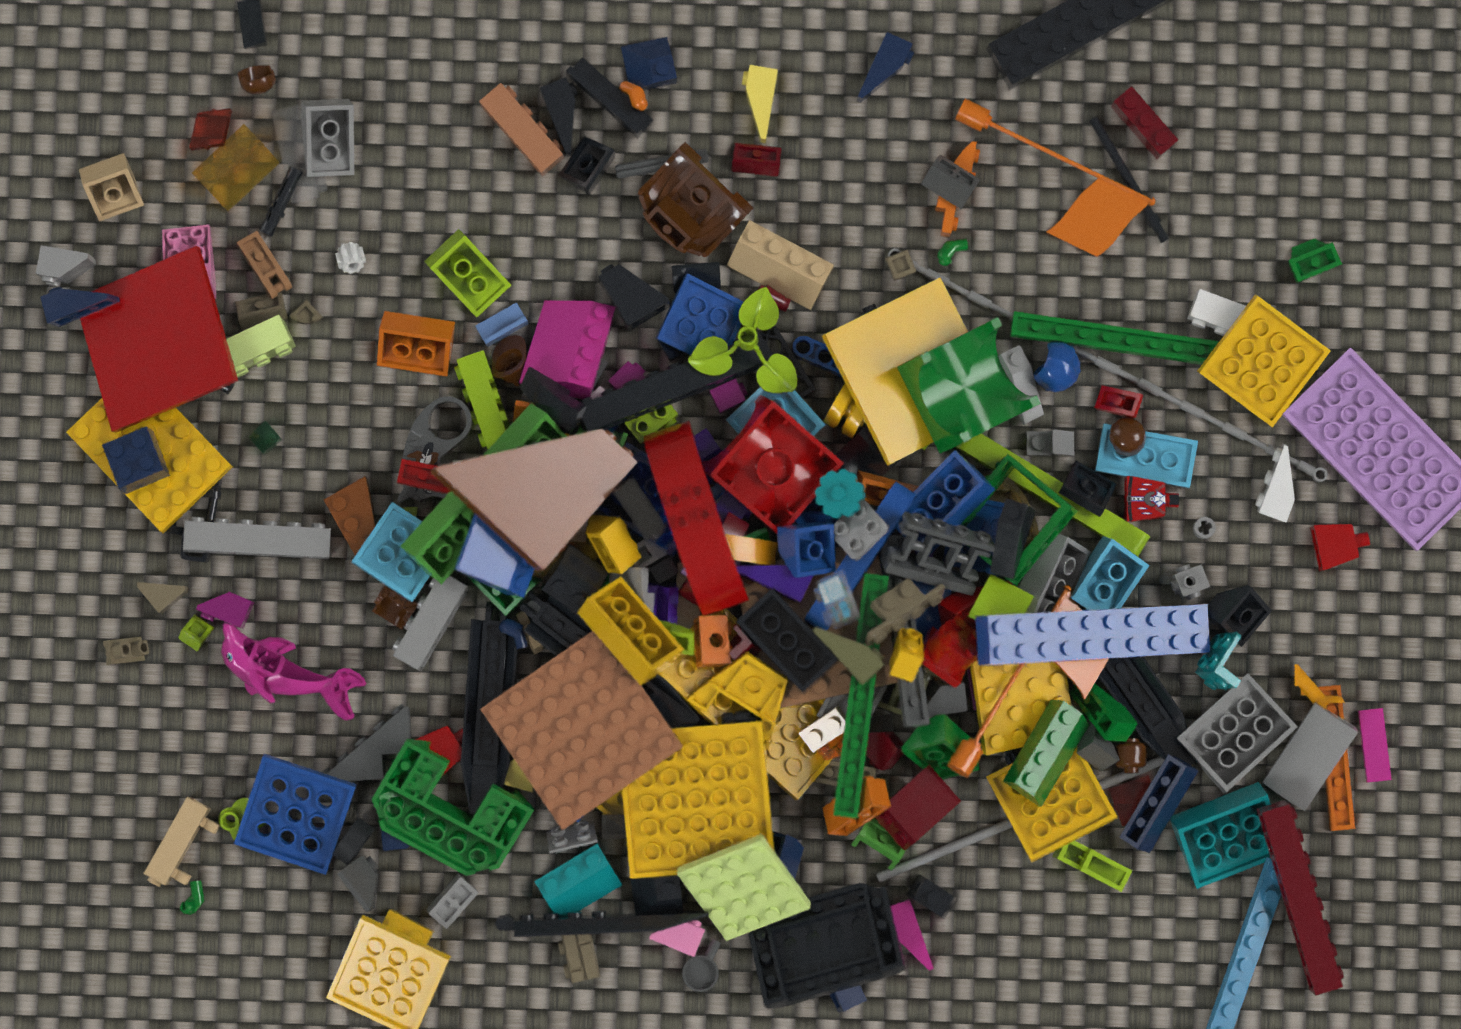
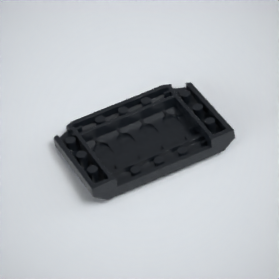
M857 883L809 897L808 899L811 902L810 909L748 932L763 1003L766 1009L783 1008L891 977L906 969L888 891L885 887L881 886L878 888L864 883Z

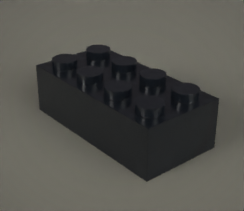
M773 589L769 590L736 621L803 695L839 663V659Z

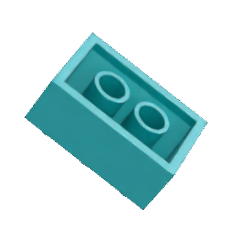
M599 844L594 845L534 881L552 911L558 913V916H568V912L580 911L622 886L621 881Z

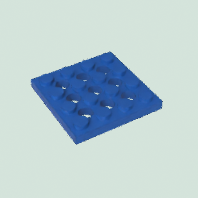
M264 753L234 844L326 875L357 784ZM276 779L283 780L286 788L277 790L273 786V781ZM298 787H305L309 791V796L306 798L299 797L296 794V789ZM321 795L330 796L332 804L328 806L322 805L319 797ZM269 801L276 802L279 810L276 812L268 811L266 803ZM291 809H298L302 817L294 820L289 816V811ZM312 818H323L325 825L320 828L315 827L312 824ZM267 823L271 827V832L268 834L261 833L258 825ZM284 831L292 832L294 840L290 842L283 840L281 833ZM309 838L314 839L317 842V848L308 849L304 841Z

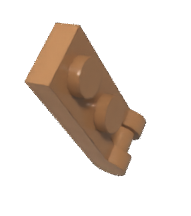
M258 231L237 242V247L271 300L277 297L279 292L283 290L288 291L292 288L289 279ZM276 276L279 282L272 285L270 279Z

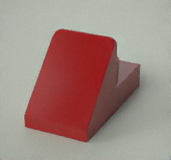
M1102 385L1094 408L1099 411L1117 414L1122 418L1130 417L1134 419L1137 416L1144 395Z

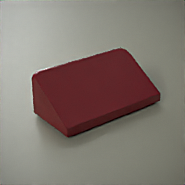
M734 143L732 172L777 177L779 176L782 148Z

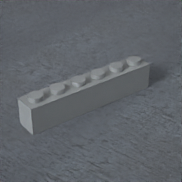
M190 517V521H185L183 552L329 559L331 529L325 528V524H311L310 528L301 527V523L287 522V526H277L276 521H263V525H254L253 520H238V524L229 523V519L214 518V522H204L202 517Z

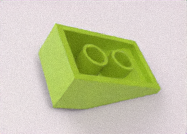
M460 229L424 261L476 318L511 286Z

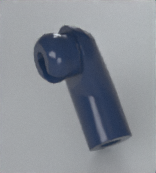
M504 619L499 625L500 631L514 637L516 649L528 647L523 625L512 619Z

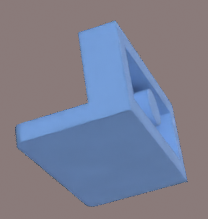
M516 302L477 324L475 327L488 348L529 323Z

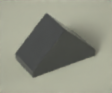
M1089 722V727L1079 742L1076 753L1099 771H1104L1120 761L1112 742L1104 740L1092 722Z

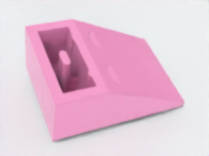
M210 224L162 230L163 260L194 246L200 247L214 298L216 299V278Z

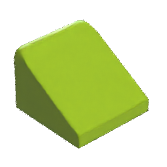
M194 614L181 630L178 638L195 651H199L214 630V627Z

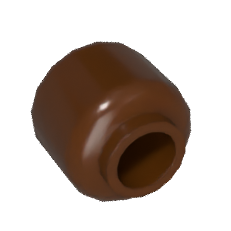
M1131 738L1126 742L1121 741V743L1115 746L1120 759L1115 764L1118 768L1124 769L1125 774L1139 773V768L1147 765L1146 745L1141 743L1140 739Z

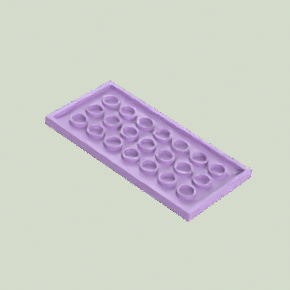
M1351 347L1283 413L1282 416L1415 551H1418L1461 509V459Z

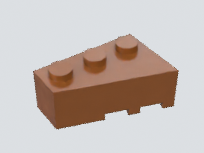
M366 476L324 499L325 504L355 556L377 525L369 481Z

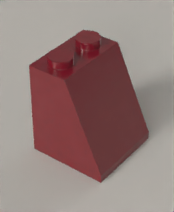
M928 765L889 798L891 807L875 818L905 851L956 807L961 800L936 771Z

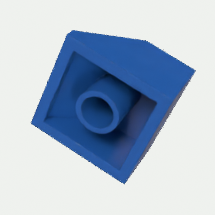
M810 522L777 527L778 551L794 577L798 578L836 571L834 524Z

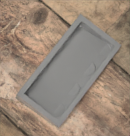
M1314 703L1262 782L1277 794L1305 811L1357 735V728L1319 704Z

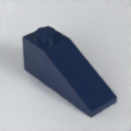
M886 32L859 92L858 102H863L900 72L904 64H910L914 55V51H911L913 43Z
M61 287L50 289L48 294L40 297L47 324L58 327L120 302L119 297L107 293L62 289Z

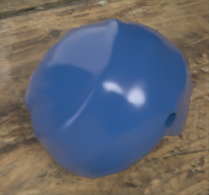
M1050 342L1047 344L1048 355L1046 362L1038 367L1033 375L1036 383L1044 390L1061 392L1071 387L1077 381L1081 372L1080 360L1074 347L1064 342Z

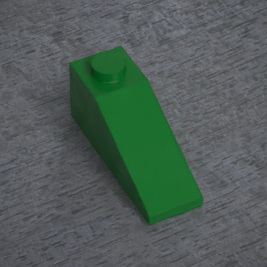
M1095 683L1085 699H1083L1075 684L1069 692L1104 740L1122 742L1128 740L1138 723L1122 704Z

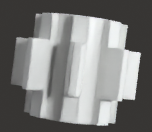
M344 243L338 248V253H335L339 269H343V272H348L349 274L359 272L364 267L363 263H366L363 247H359L357 243Z

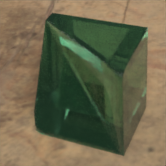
M266 420L249 436L251 441L264 455L283 440Z

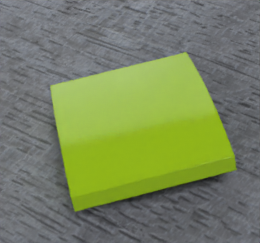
M990 574L968 617L976 620V616L1025 614L1034 596Z

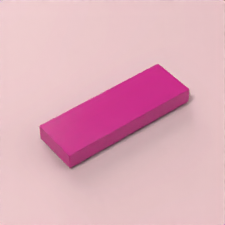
M1383 708L1358 711L1366 783L1392 780Z

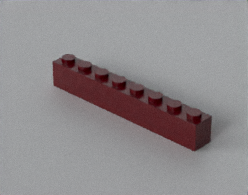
M1285 800L1257 808L1256 810L1309 990L1317 996L1342 988L1341 979H1344V974L1341 966L1336 964L1335 956H1337V950L1334 943H1330L1328 934L1331 933L1330 926L1326 919L1323 920L1321 913L1324 910L1323 902L1320 897L1316 896L1314 888H1317L1315 876L1309 872L1310 858L1307 851H1303L1301 844L1304 842V837L1294 821L1297 819L1296 810L1293 805L1290 806Z

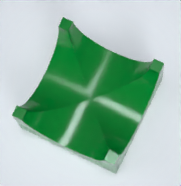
M998 317L897 367L940 454L1041 404L1037 395L1029 396L1016 388L1002 368L996 349V334L1002 326Z

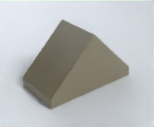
M137 582V588L160 614L168 610L186 595L189 587Z

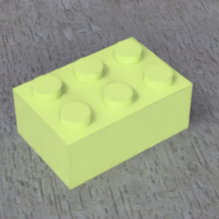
M280 315L227 338L237 377L247 374L249 372L248 369L255 365L259 368L271 362L270 358L277 355L284 357L292 353V348L296 347L287 325Z

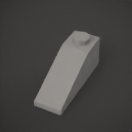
M1018 345L1000 354L998 357L1002 368L1015 387L1026 395H1037L1040 401L1031 365L1021 346ZM1040 404L1019 414L1018 416L1022 424L1025 425L1044 415L1042 405Z

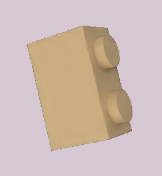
M124 153L79 169L82 185L99 222L144 206L133 172Z

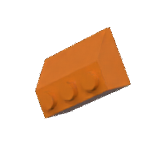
M384 311L379 327L377 366L448 377L454 342L455 322Z

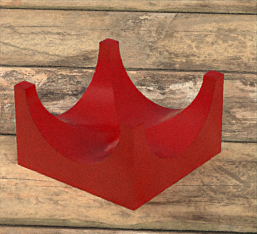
M759 395L754 401L755 409L752 416L737 437L721 453L708 461H703L702 464L708 477L744 505L764 526L778 535L777 527L792 525L816 497L815 490L821 487L820 478L829 471L837 472L844 463L773 400Z

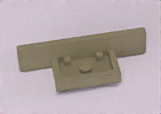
M907 578L871 602V609L883 623L868 632L865 644L869 647L874 643H881L893 630L895 632L899 631L911 618L917 619L924 613L926 608L938 605L943 600L945 586L940 584L924 595Z

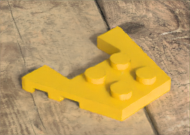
M746 652L688 696L687 701L706 712L718 693L721 692L761 718L759 721H763L765 750L767 751L788 677Z

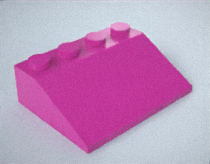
M544 300L519 383L522 384L527 369L532 367L571 390L569 396L581 400L591 397L612 327L615 307L595 301Z

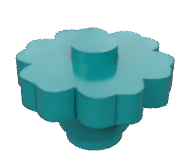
M842 469L838 473L829 471L820 478L821 487L815 490V494L817 496L816 503L824 506V514L839 519L842 515L852 517L861 509L859 502L865 499V487L862 483L857 482L856 474Z

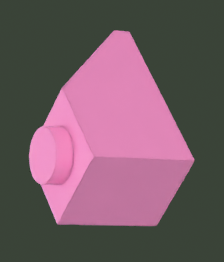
M693 920L666 930L655 931L651 933L649 939L694 957L705 929L701 927L702 922Z

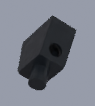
M918 874L906 895L943 919L946 918L957 901L955 896Z

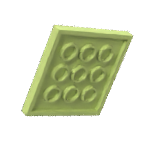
M762 834L680 866L677 869L679 878L705 912H709L708 917L726 941L810 909V900Z

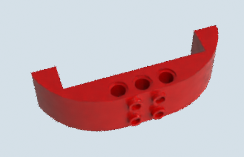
M688 420L644 435V443L654 479L679 555L702 615L706 616L749 601L696 446L697 442L690 421Z

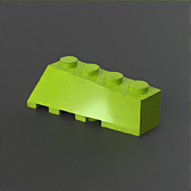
M484 350L456 359L458 366H455L454 369L458 380H464L466 388L462 389L466 403H472L474 411H471L474 425L479 424L482 432L478 434L482 448L487 446V449H489L509 428L510 423Z

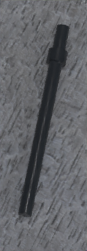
M1098 117L1089 121L1127 187L1143 194ZM1148 204L1142 210L1146 217L1145 222L1149 228L1153 229L1162 244L1169 240V237L1160 224L1162 221L1159 215L1154 213Z

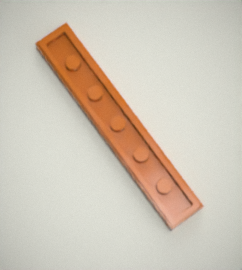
M1341 685L1318 687L1325 696L1342 697ZM1330 703L1327 706V710L1339 717H1344L1343 703ZM1346 749L1325 781L1330 831L1355 829L1348 752Z

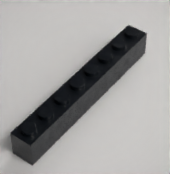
M738 338L733 341L732 345L728 346V350H730L733 347L734 342L738 341ZM740 346L734 353L729 355L732 359V367L722 375H706L694 369L689 362L684 364L677 362L668 366L666 371L661 373L654 371L647 374L645 379L637 382L634 379L623 384V388L618 390L611 388L602 392L600 397L595 399L588 397L581 400L580 402L586 405V409L581 418L580 425L584 433L599 429L605 431L735 378L737 379L757 371L764 364L760 361L754 349L745 351Z

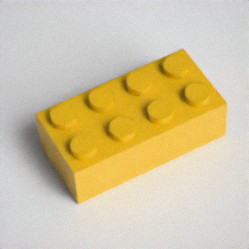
M619 577L588 597L578 611L581 618L640 686L672 665L684 650L622 577Z

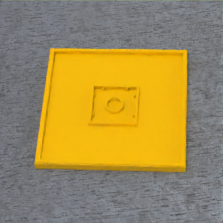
M941 277L822 335L887 466L934 442L897 367L968 332Z

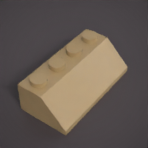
M751 220L746 225L727 264L729 268L764 286L768 284L785 297L790 298L810 311L834 267L832 263Z

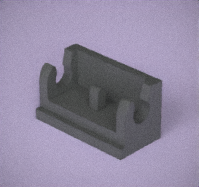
M939 154L921 184L962 209L980 179Z

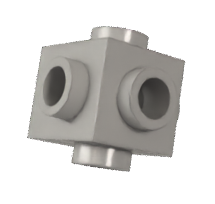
M1190 564L1177 568V574L1172 575L1173 580L1170 581L1174 594H1179L1180 598L1186 596L1187 600L1201 596L1200 591L1210 587L1202 564L1193 568L1190 567ZM1187 578L1191 581L1190 586L1186 583Z

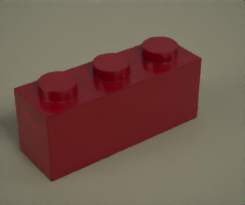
M1132 86L1112 103L1111 108L1156 160L1177 143V137Z

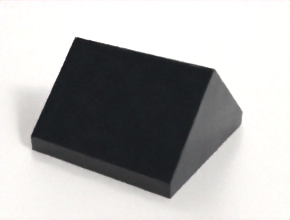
M584 136L559 176L590 196L614 160L615 150Z

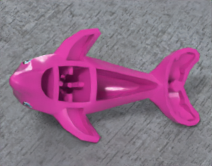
M225 623L223 625L225 638L221 654L224 663L235 676L245 682V688L250 695L259 693L266 701L274 703L275 699L272 693L281 695L321 693L326 703L338 717L343 720L354 719V713L349 703L348 690L361 688L366 685L365 679L359 673L350 668H342L328 676L313 673L292 663L282 655L296 649L294 643L279 637H268L258 641L248 638L232 624Z

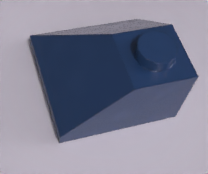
M667 37L621 46L628 82L640 86L643 90L677 84L676 71Z

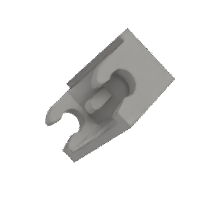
M458 873L426 910L429 915L447 929L479 892Z

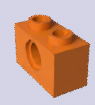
M727 615L698 616L695 618L693 625L697 668L726 667L729 665L731 660H733L729 654L733 647L729 646V636H731L732 627L731 623L728 622ZM710 636L718 639V647L711 645Z

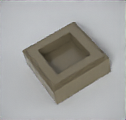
M908 250L885 258L894 281L916 273Z

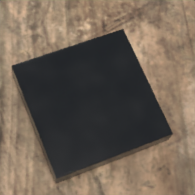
M1075 460L1058 493L1100 517L1117 484Z

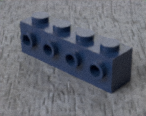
M1168 754L1126 824L1120 838L1136 849L1150 853L1199 770L1182 759Z

